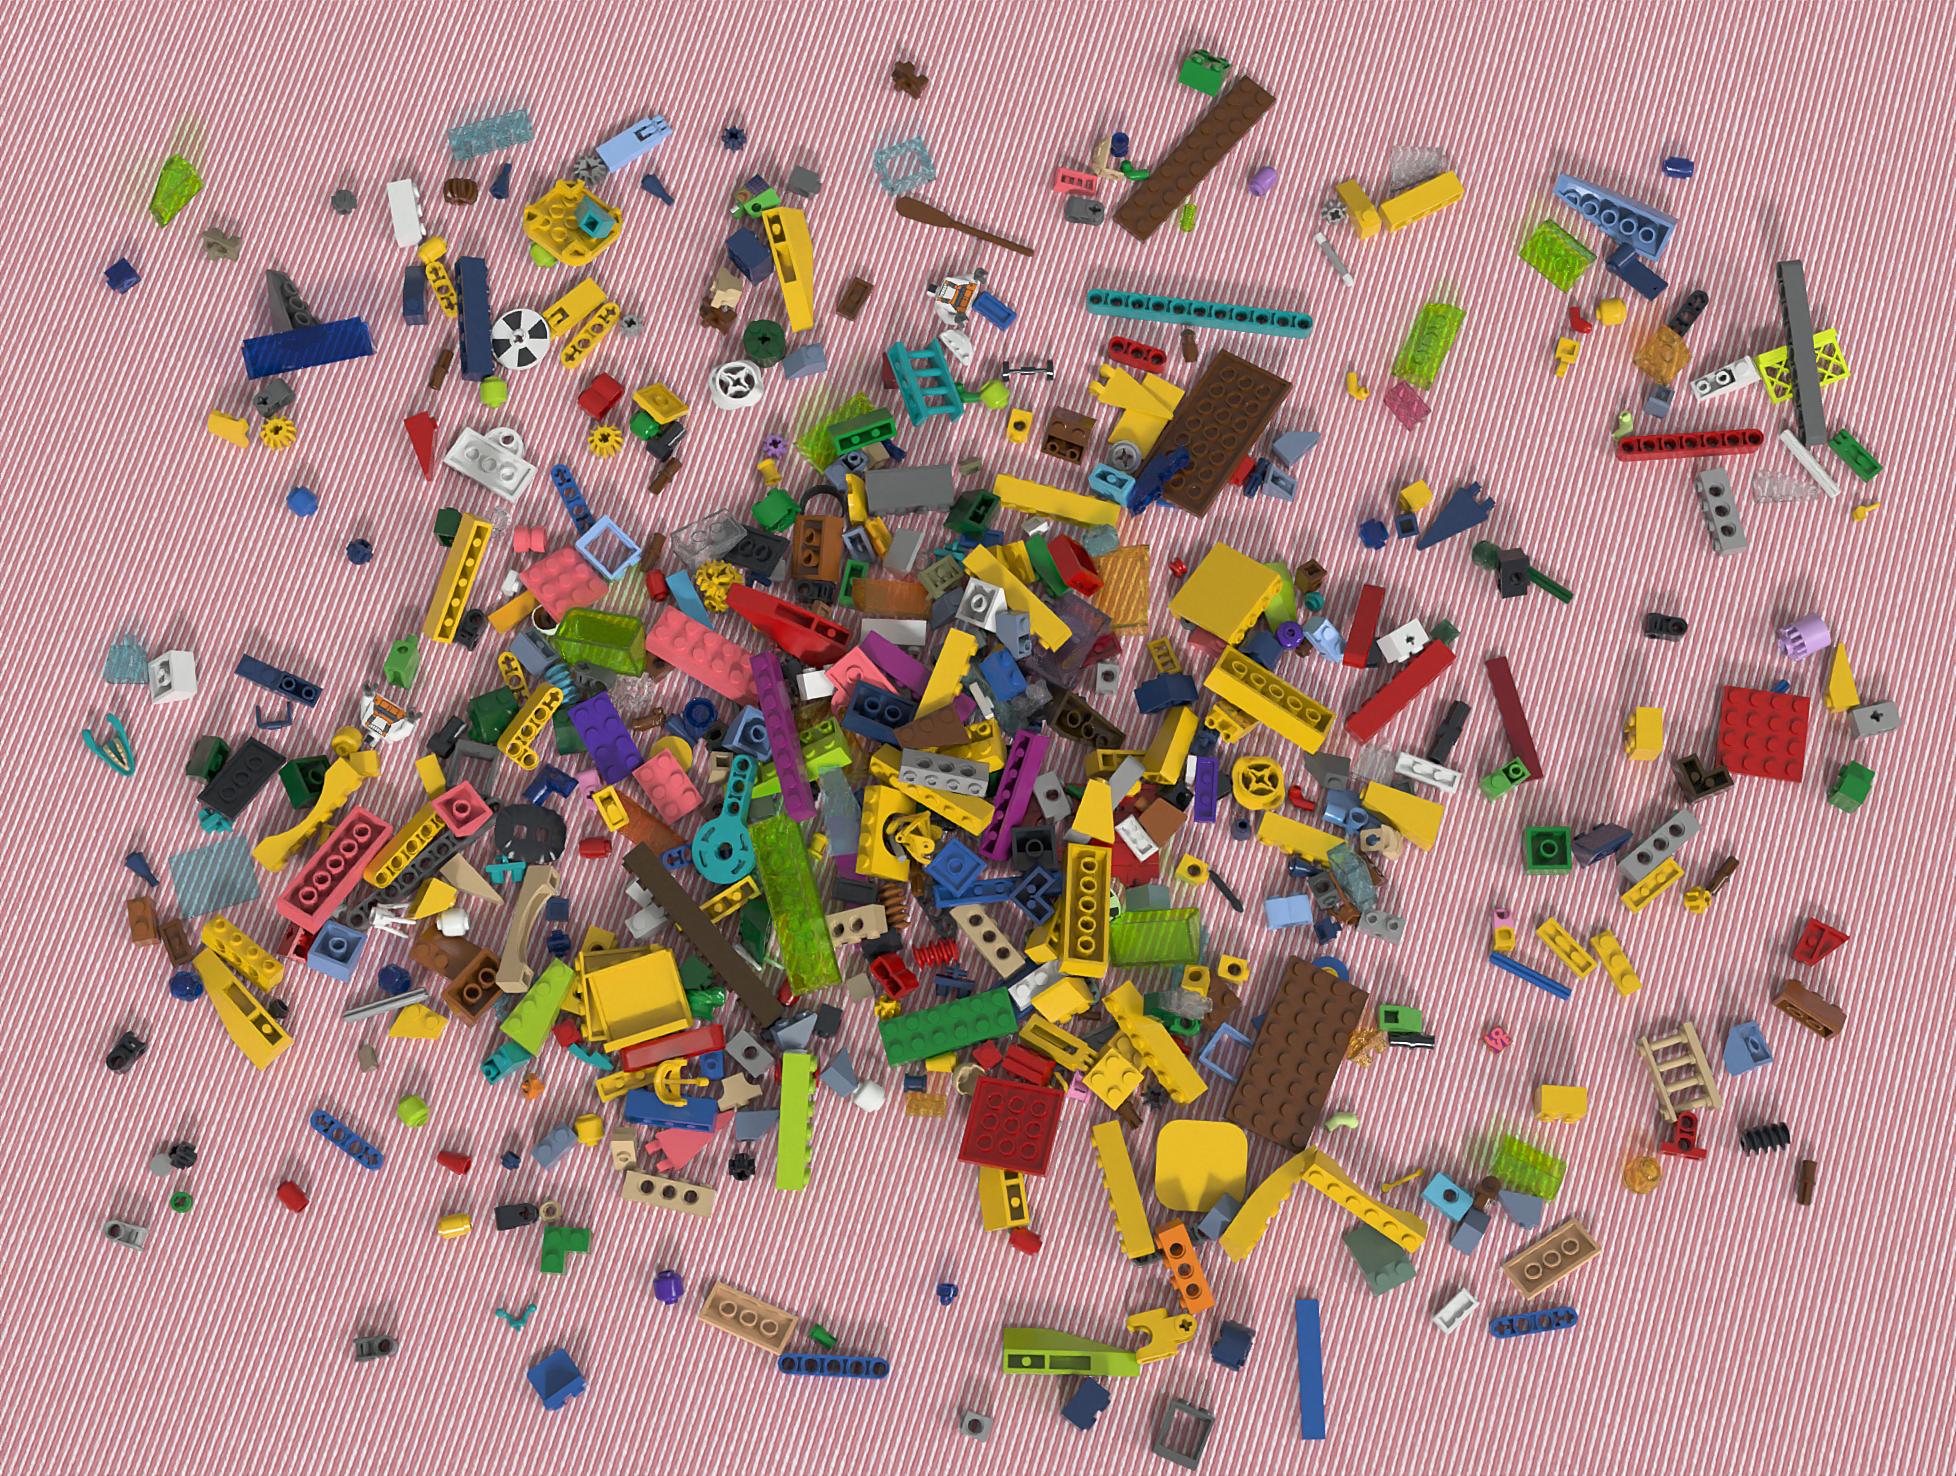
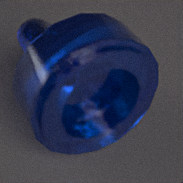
M941 1283L936 1286V1295L940 1296V1302L943 1306L950 1305L954 1297L958 1296L959 1287L956 1284Z

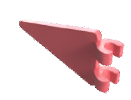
M730 1110L718 1114L714 1133L675 1128L656 1133V1140L645 1145V1148L650 1157L662 1149L668 1158L656 1164L659 1173L666 1174L672 1168L675 1171H680L734 1117L735 1113Z

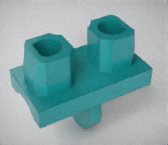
M955 539L953 545L945 543V550L934 548V564L950 554L964 572L965 566L962 561L968 555H965L966 548L959 546V540Z
M205 808L197 814L201 822L200 826L208 834L214 830L220 834L225 829L229 833L233 832V829L230 827L233 823L218 813L212 815Z
M502 854L495 855V862L503 861V864L487 865L485 867L492 884L504 883V871H511L512 882H521L526 874L525 869H528V862L510 863V860L514 859Z

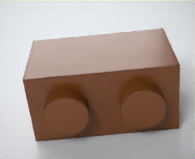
M149 896L126 900L132 942L139 948L161 943L155 901Z

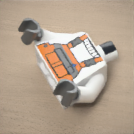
M980 267L974 273L946 277L942 287L930 283L927 295L936 298L935 309L945 324L958 325L961 329L965 328L966 320H970L968 316L972 309V304L979 293V284L977 282L985 284L987 281L982 277L988 274L986 270Z
M369 680L365 681L362 684L364 693L361 702L360 720L362 721V726L369 733L363 742L369 747L374 748L380 739L391 744L393 741L409 736L416 724V720L422 717V712L414 715L416 707L408 708L405 711L378 693L374 695L373 692L378 689V684L374 683L371 689L368 685Z

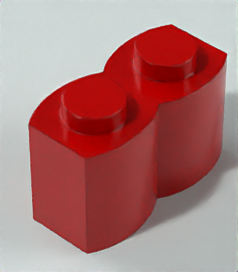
M606 372L597 375L592 380V386L587 390H583L579 394L577 401L579 408L597 422L601 421L625 394L624 386Z
M893 951L879 956L870 965L873 976L883 983L885 991L894 1000L910 995L919 986L916 976L906 969L902 958Z

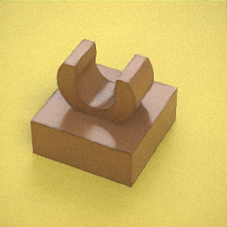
M815 600L814 604L808 605V608L811 609L810 612L828 620L830 619L833 610L822 601Z

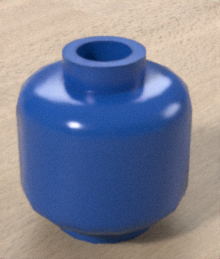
M296 486L286 497V500H288L287 507L299 517H305L307 514L311 517L319 508L316 505L318 497L305 486L300 488Z

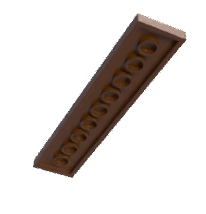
M1244 75L1112 216V220L1144 245L1276 103V98L1248 76Z

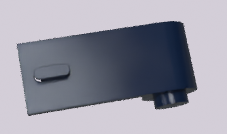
M1623 242L1605 259V267L1610 273H1615L1652 302L1669 284L1637 260L1636 250L1630 244Z

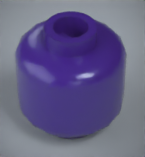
M1285 621L1275 630L1274 640L1283 646L1286 651L1293 650L1302 642L1303 630L1298 623Z
M673 1269L658 1272L657 1277L652 1281L656 1299L664 1301L665 1305L677 1303L678 1298L684 1294L682 1277L679 1273H675Z

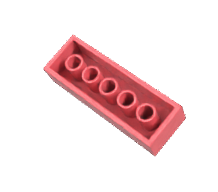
M668 605L647 635L644 649L739 705L745 707L748 704L758 709L760 701L749 660L750 657L755 655Z
M356 805L276 899L278 913L315 934L363 877L366 866L394 838L393 826Z

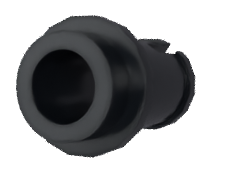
M778 1017L767 1028H761L759 1035L767 1044L770 1041H774L770 1028L775 1026V1023L782 1019L781 1017Z

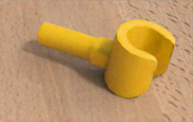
M1876 502L1865 507L1859 506L1852 512L1854 520L1861 521L1866 519V512L1880 507V503Z

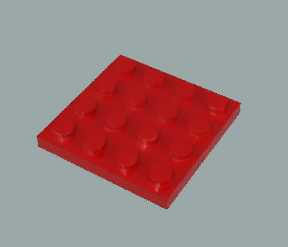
M1724 685L1722 689L1714 769L1726 765L1730 774L1802 783L1811 697Z
M978 1075L957 1158L958 1161L1046 1178L1065 1101V1090Z

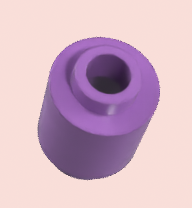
M1262 166L1249 181L1248 189L1257 197L1265 195L1278 180L1276 170L1271 166Z

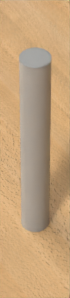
M887 818L884 822L883 830L898 861L904 862L907 857L900 843L895 839V832L889 835L886 833L887 827L890 824Z

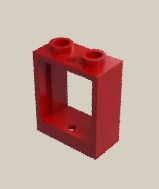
M1063 533L1046 546L1066 585L1087 597L1092 596L1105 585L1085 546Z

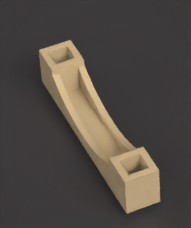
M552 865L528 866L524 876L522 890L518 896L517 908L513 914V922L507 935L505 950L502 953V961L496 974V983L505 993H528L530 990L534 972L528 967L527 963L529 934L543 905L552 895H556L561 878Z

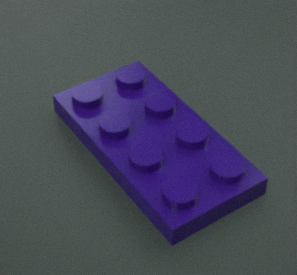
M605 690L567 710L570 719L607 785H613L645 764Z

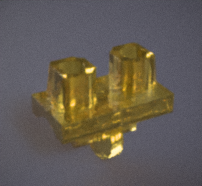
M1363 1029L1360 1033L1353 1030L1350 1033L1353 1040L1349 1043L1353 1049L1346 1055V1058L1357 1063L1362 1068H1368L1373 1063V1059L1367 1053L1373 1049L1377 1054H1380L1388 1047L1383 1039L1385 1034L1381 1030L1377 1031L1375 1029H1372L1370 1032Z
M907 1093L905 1116L946 1118L947 1095Z

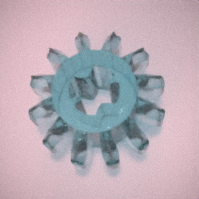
M1099 524L1097 527L1087 530L1086 534L1082 536L1085 551L1093 557L1099 555L1102 557L1105 554H1109V552L1115 551L1119 545L1118 533L1114 526L1109 524L1103 526Z

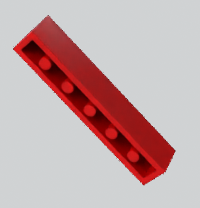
M1439 638L1434 643L1432 641L1428 642L1424 649H1422L1423 653L1419 657L1414 655L1407 662L1408 667L1405 670L1399 669L1391 677L1393 681L1388 685L1384 683L1376 691L1377 695L1373 699L1367 698L1361 704L1362 709L1358 713L1354 711L1345 719L1347 723L1344 729L1361 747L1454 663L1457 656Z

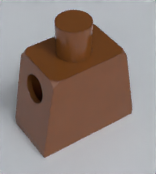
M1142 796L1134 804L1143 813L1137 821L1159 849L1188 819L1186 814L1160 797L1151 804Z

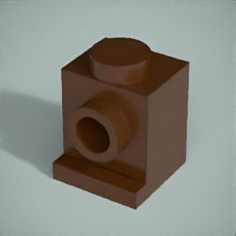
M1311 559L1297 568L1294 585L1305 595L1309 592H1314L1321 587L1322 579L1327 575V571L1315 559Z

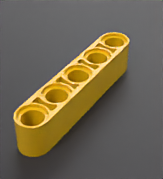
M428 801L366 866L363 877L367 882L379 888L388 886L442 829L446 823L430 804L432 801Z

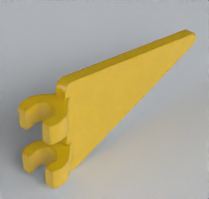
M1103 363L1099 369L1101 371L1099 375L1109 379L1104 387L1099 382L1092 380L1089 385V393L1098 396L1100 403L1168 420L1173 419V414L1121 367H1117L1114 370L1108 364Z

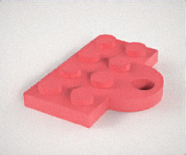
M858 645L853 647L824 672L826 677L837 688L831 700V711L840 724L843 717L839 715L838 710L841 707L848 706L858 680L903 697Z

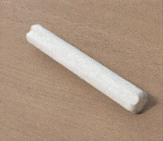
M1790 429L1783 431L1779 437L1830 498L1833 499L1841 493V489Z

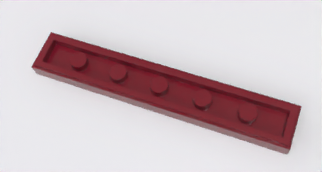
M1503 656L1484 662L1513 757L1514 759L1519 757L1531 774L1521 783L1543 779L1544 775L1507 658Z

